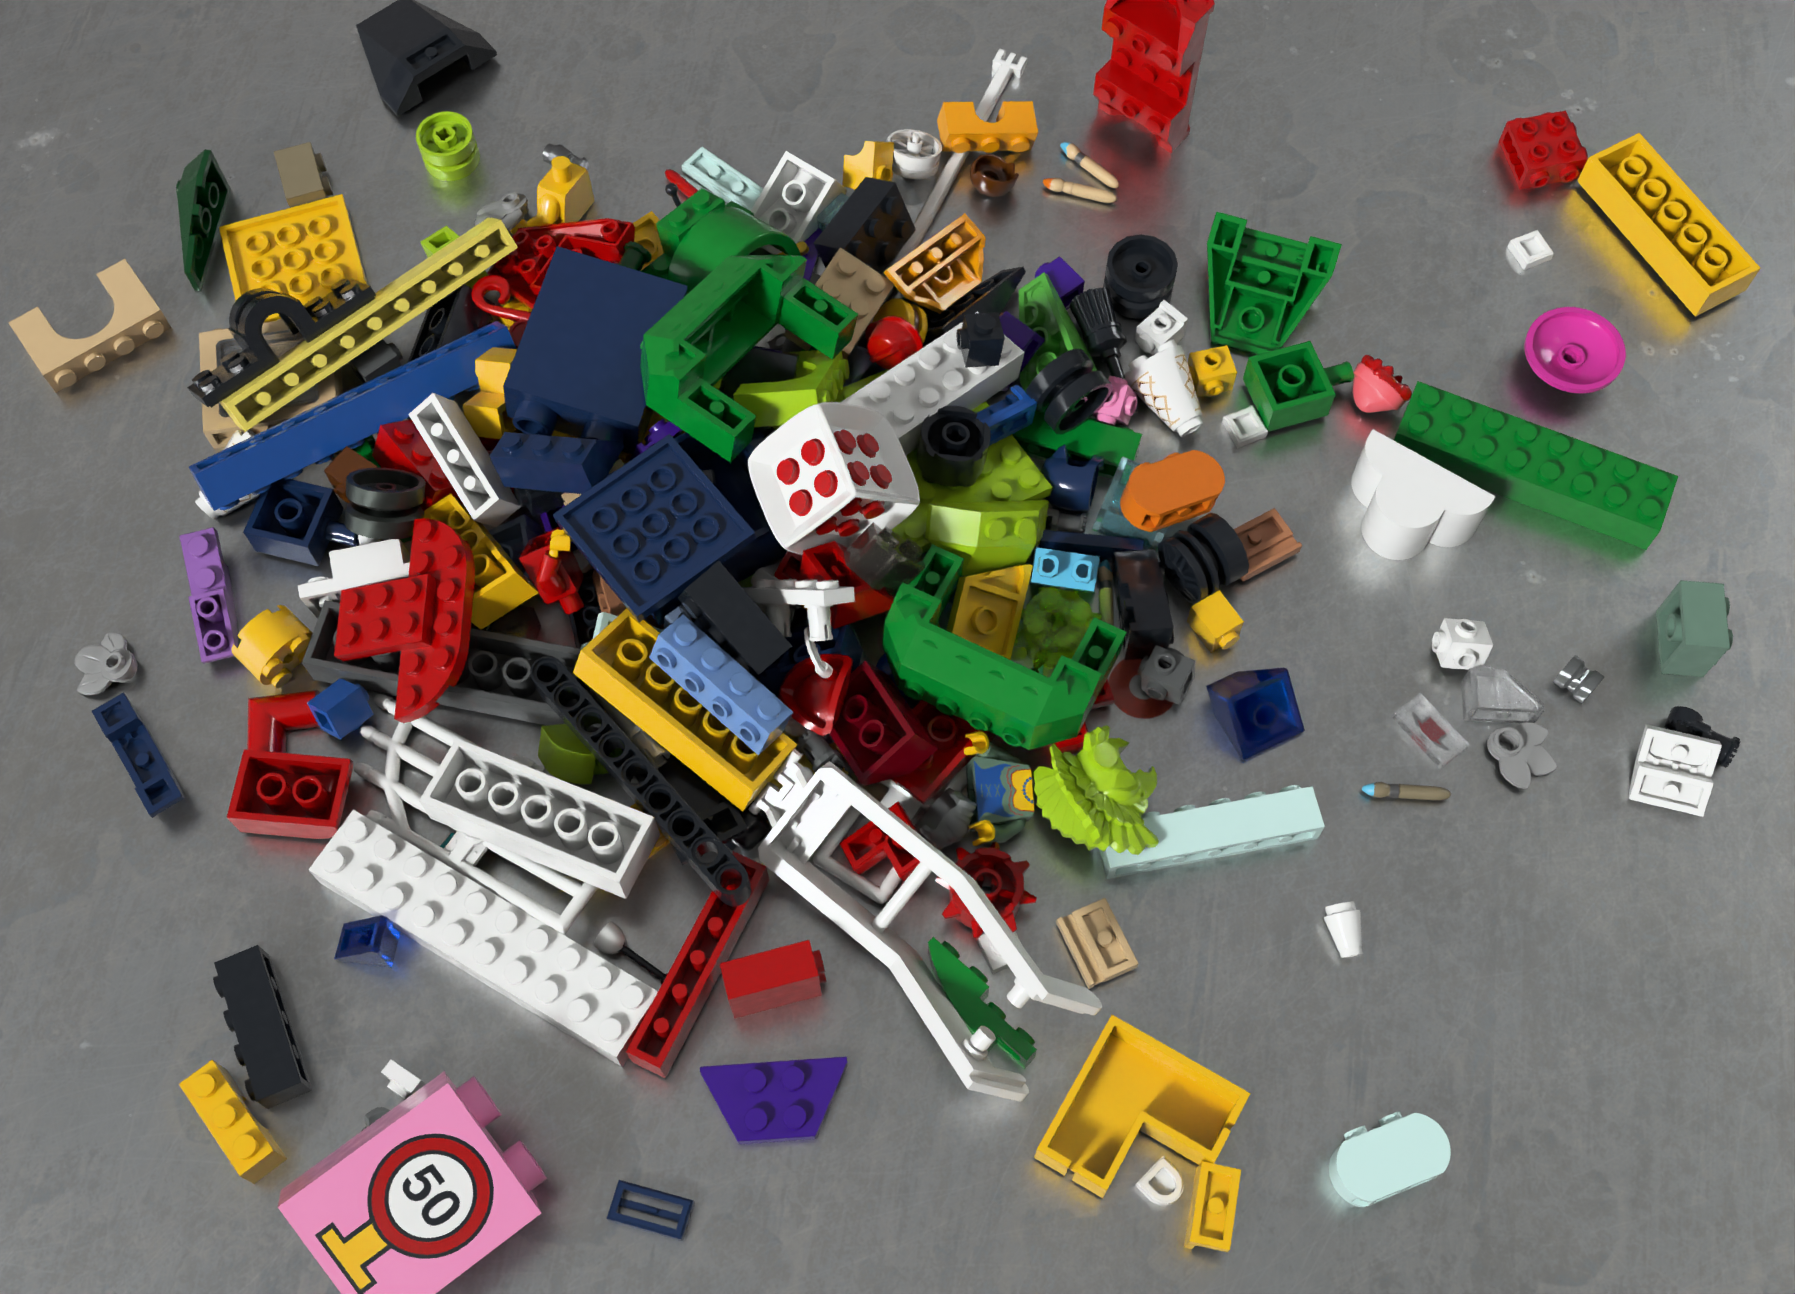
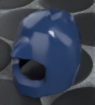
M1065 444L1059 447L1053 456L1045 460L1040 470L1052 486L1051 494L1044 499L1061 510L1071 512L1090 511L1096 490L1099 467H1102L1105 457L1093 455L1090 461L1073 460L1069 457Z

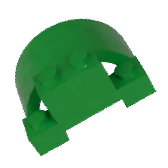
M701 188L656 223L664 253L641 270V272L688 286V294L728 256L749 255L754 250L765 245H771L787 255H801L796 243L790 236L754 217L753 212L739 204L730 201L725 205L723 199Z

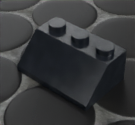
M463 284L427 309L408 362L493 322L491 314L484 312L473 302L472 288ZM484 297L488 304L495 305V303Z

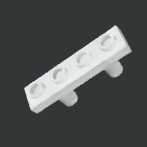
M797 579L755 580L756 587L743 588L755 603H763L764 606H767L769 620L785 637H792L789 605H804V608H807L809 619V641L832 640L830 606L855 602L854 587H841L838 580L817 581V579L797 581Z

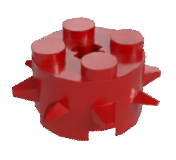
M998 842L992 843L990 848L975 849L973 853L968 852L962 847L957 848L958 861L955 864L970 875L981 889L982 886L991 887V892L985 895L1011 931L1015 932L1017 930L1015 917L1021 904L1036 903L1037 897L1024 890L1023 875L1030 866L1028 861L1013 862L1009 854L1000 851ZM937 876L936 882L949 889V904L942 913L945 919L955 917L957 921L972 929L974 938H979L983 933V929L956 891Z

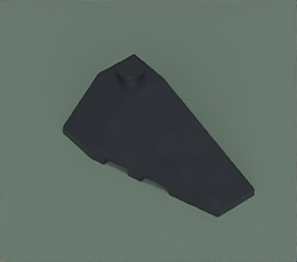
M1024 266L998 272L980 283L971 291L972 294L962 297L950 306L947 311L935 317L933 314H929L927 316L928 328L923 347L963 322L964 314L998 312L1000 315L1026 273Z

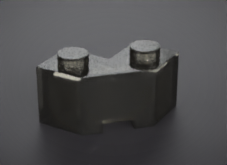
M874 522L844 552L846 566L872 588L880 591L884 586L887 593L893 597L896 596L902 582L907 585L910 584L925 568L921 555L923 550L915 541L909 537L904 540L885 526L881 529Z

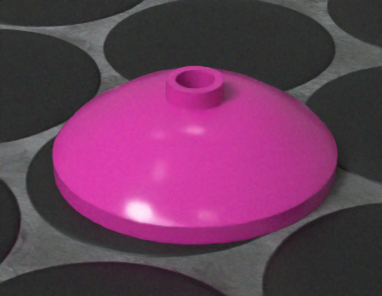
M1560 307L1549 310L1532 323L1525 337L1524 349L1526 359L1536 375L1552 387L1570 393H1591L1607 387L1618 377L1626 359L1624 341L1618 330L1601 315L1583 308Z

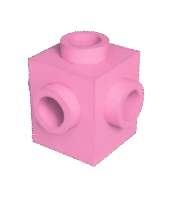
M1109 376L1108 380L1113 386L1112 392L1106 402L1093 415L1097 421L1107 425L1115 426L1117 423L1128 426L1130 418L1135 413L1137 407V394L1127 385V380Z

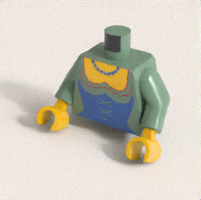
M984 732L967 733L965 737L971 739L973 746L964 748V754H976L978 756L973 757L966 765L968 798L971 799V802L977 803L969 829L970 832H978L979 839L972 841L974 846L986 842L1004 843L1022 831L1026 822L1034 816V805L1037 804V796L1033 792L1035 783H1032L1031 767L1027 764H1021L1019 758L989 742L988 736Z

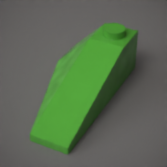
M1045 272L1019 289V320L1045 339L1025 366L1024 371L1020 373V383L1025 392L1038 373L1065 352L1072 349H1082L1093 362L1057 291ZM1095 364L1092 371H1097Z

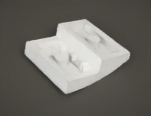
M1646 724L1635 761L1628 798L1703 817L1714 784L1711 778L1722 747L1720 741Z

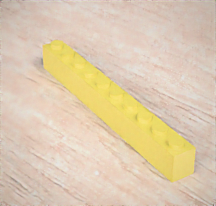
M488 217L377 291L374 300L311 342L307 343L304 340L278 358L280 361L278 364L222 400L220 404L234 423L246 432L517 249L518 246L501 219Z

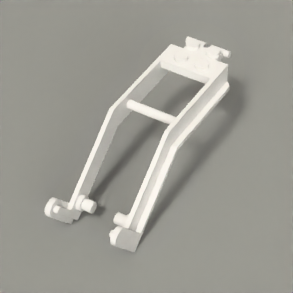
M793 749L774 774V778L783 785L781 790L773 783L768 782L749 807V811L754 815H758L763 810L773 828L758 847L760 861L890 968L968 1090L1019 1102L1023 1101L1029 1094L1024 1076L994 1067L987 1057V1049L996 1039L994 1033L987 1027L980 1026L972 1035L918 952L888 928L889 924L933 871L956 891L1016 976L1014 987L1006 995L1007 999L1014 1006L1022 1008L1031 998L1080 1014L1096 1015L1102 1008V1003L1096 995L1083 986L1044 975L970 875L832 762H827L813 774L809 768L803 767L798 763L802 754ZM851 805L920 861L877 917L809 862V859Z

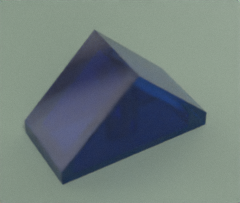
M382 915L344 923L334 959L343 962L392 968L401 932L388 917Z

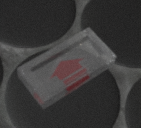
M1421 693L1392 715V718L1440 769L1464 752L1469 746V743Z

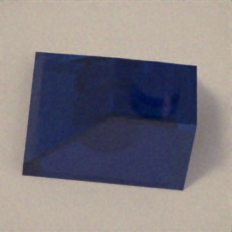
M1286 668L1238 671L1206 686L1215 717L1243 760L1305 731L1289 672Z

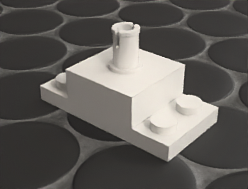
M358 535L359 546L329 552L333 578L329 579L324 576L309 579L308 583L298 585L299 598L319 618L324 601L340 603L342 590L407 578L409 576L411 555L401 540L389 539L380 541V539Z

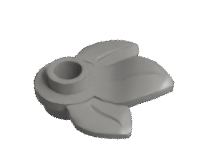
M509 193L501 201H494L485 205L477 212L478 217L474 221V227L489 217L501 219L509 232L529 211L526 196L524 194Z
M108 632L104 636L101 645L92 644L86 646L75 656V665L80 671L85 673L77 689L83 695L102 693L112 682H126L137 671V662L134 655L127 650L126 638L116 632Z
M1525 722L1515 728L1501 727L1491 733L1487 741L1488 750L1494 758L1499 760L1500 772L1509 783L1521 789H1528L1531 783V775L1543 776L1557 769L1554 759L1541 745L1548 735V729L1535 723ZM1499 742H1506L1510 746V750L1502 748Z

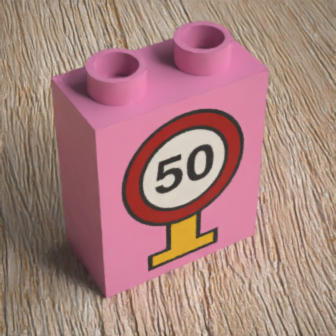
M444 1071L284 1187L280 1192L278 1209L341 1294H436L541 1214L537 1200L531 1191L544 1182L547 1177L521 1140L503 1152L485 1127L502 1114L477 1078L473 1076L456 1088Z

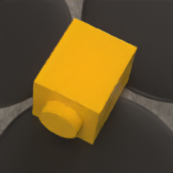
M1220 590L1191 606L1186 621L1210 653L1220 647L1225 650L1233 646L1240 639L1239 635L1244 623Z

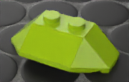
M1049 501L928 503L925 538L931 545L933 544L964 558L962 576L1024 565L1040 543L1043 531L1046 528Z

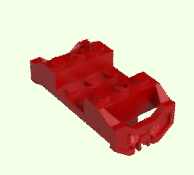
M1107 0L1104 6L1101 30L1113 38L1111 59L1095 76L1093 95L1099 101L1098 108L1109 115H1125L1127 118L1135 120L1155 134L1158 145L1170 153L1190 133L1189 118L1209 15L1214 11V0Z

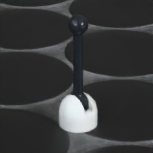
M612 921L607 923L596 937L593 946L605 954H616L621 951L660 979L662 985L668 973L664 974L625 945L626 937L623 930Z

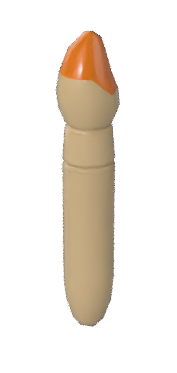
M1046 178L1043 180L1045 187L1054 192L1063 191L1070 195L1102 203H1114L1117 201L1116 196L1106 190L1069 181L1065 182L1062 178Z

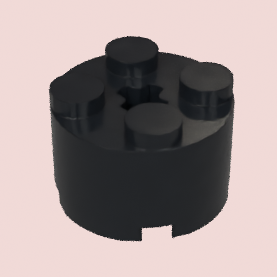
M945 406L939 408L936 414L931 417L928 415L924 419L917 449V463L922 471L921 474L924 480L951 487H970L976 482V479L984 469L991 439L989 426L986 422L983 424L976 418L977 413L965 407Z

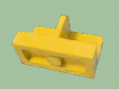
M1204 1161L1196 1168L1184 1248L1193 1249L1195 1246H1201L1223 1252L1230 1251L1241 1169Z

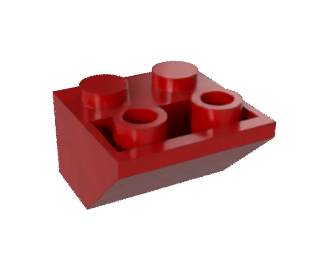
M835 540L803 550L799 580H838L841 587H854L855 602L830 606L831 626L834 629L890 610L894 598L861 555Z

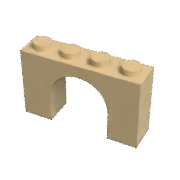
M126 259L96 274L114 302L113 316L100 332L82 339L63 337L55 332L38 306L8 322L44 378L56 393L72 386L78 380L94 371L102 369L110 362L132 352L135 348L171 329L164 314Z

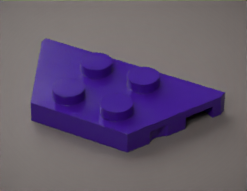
M847 1057L703 1066L700 1067V1073L739 1144L816 1139L822 1127L825 1114L831 1106L837 1086L848 1064Z

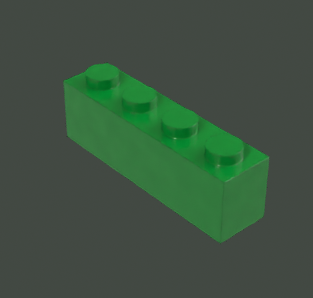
M1036 410L1032 424L1012 434L1029 457L1043 461L1053 456L1055 451L1064 444L1066 445L1069 457L1073 460L1090 461L1093 455L1105 457L1102 467H1099L1098 476L1127 483L1132 473L1142 437L1141 433L1134 432L1130 428H1118L1093 418L1087 419L1084 423L1067 433L1056 434L1044 420L1045 412H1037Z

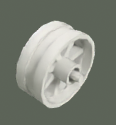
M912 129L898 130L888 136L887 142H894L892 165L894 174L909 179H927L937 173L942 152V144L937 138L923 131Z

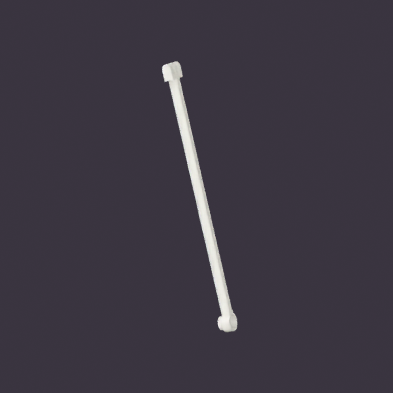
M1001 48L998 50L992 65V69L997 70L975 110L981 120L987 122L1011 76L1021 77L1028 63L1027 57L1021 56L1018 64H1015L1017 59L1016 53L1011 52L1007 60H1004L1006 50ZM970 151L964 153L952 152L914 222L916 230L896 255L891 266L919 247ZM893 286L884 303L891 299L896 290L895 286Z

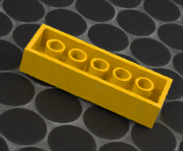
M1640 133L1588 158L1577 180L1578 183L1695 317L1747 290L1761 269L1760 266Z
M626 608L580 651L573 673L743 812L761 793L767 783L774 779V774L793 749H796L798 744L782 733L758 756L649 658L660 632L645 620L639 623Z

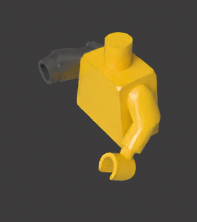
M549 143L546 145L542 159L544 162L552 165V168L539 182L537 187V215L528 221L523 218L510 230L513 235L518 228L578 222L595 201L588 173L589 163L585 157L581 159L573 155L571 151L561 144L553 145Z

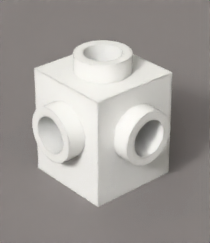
M1444 618L1439 631L1435 632L1432 638V650L1437 654L1442 668L1481 671L1493 647L1484 621Z

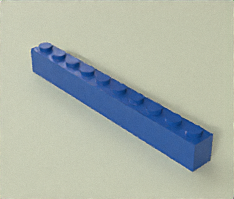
M495 321L189 466V469L207 503L214 511L217 509H230L240 502L239 499L251 493L253 495L261 494L272 487L271 483L282 478L286 480L294 478L303 472L302 468L313 463L322 464L331 460L334 457L333 453L344 449L346 446L353 449L362 445L365 442L364 438L375 433L378 434L380 425L402 421L406 418L407 420L411 419L408 414L432 393L453 401L456 398L455 395L464 390L473 391L480 388L479 380L475 373V359L492 347L516 349V346L507 326Z

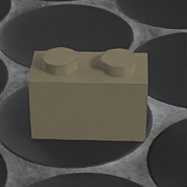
M311 142L274 151L285 198L290 208L329 198L328 196L333 195L328 177H323L322 172L327 171L321 153L315 154Z

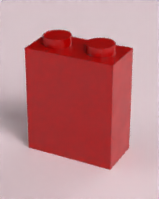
M809 940L719 963L728 1001L735 1019L822 996L820 984L827 982L820 950L812 951Z

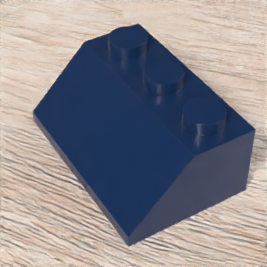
M504 432L489 457L504 487L583 494L607 477L622 452L624 445L621 441Z

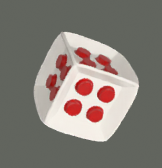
M823 402L810 406L796 414L769 435L755 448L748 459L751 481L770 529L780 545L792 553L803 555V550L834 540L857 552L899 525L920 504L917 482L895 431L882 414L870 408L839 402Z

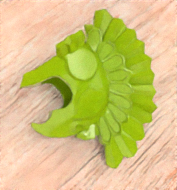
M1105 725L1097 727L1084 735L1083 749L1076 756L1070 752L1062 754L1055 743H1053L1049 747L1053 769L1038 766L1032 773L1035 781L1033 792L1037 796L1036 805L1042 809V817L1051 821V829L1059 830L1062 837L1071 838L1076 845L1085 844L1088 851L1097 847L1104 852L1110 845L1118 853H1122L1127 849L1131 854L1139 855L1145 847L1153 848L1158 845L1159 840L1157 836L1144 826V820L1141 818L1148 808L1147 799L1156 788L1157 773L1153 766H1151L1148 772H1144L1139 768L1136 773L1126 768L1120 754L1128 746L1129 742L1121 738H1109L1110 727Z

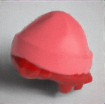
M1365 355L1353 371V398L1355 404L1362 412L1366 413L1400 409L1411 398L1412 391L1410 387L1406 384H1401L1403 379L1401 375L1393 376V366H1383V361L1380 358L1374 359L1371 355Z

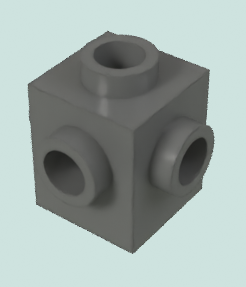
M1156 645L1151 656L1145 655L1139 666L1138 675L1141 676V690L1154 699H1165L1181 705L1195 678V660L1185 657L1176 649H1165Z

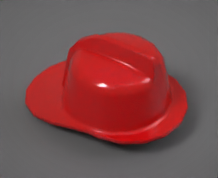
M893 315L884 317L870 323L865 331L868 353L870 355L869 360L887 370L892 369L923 348V341L918 330L901 317Z

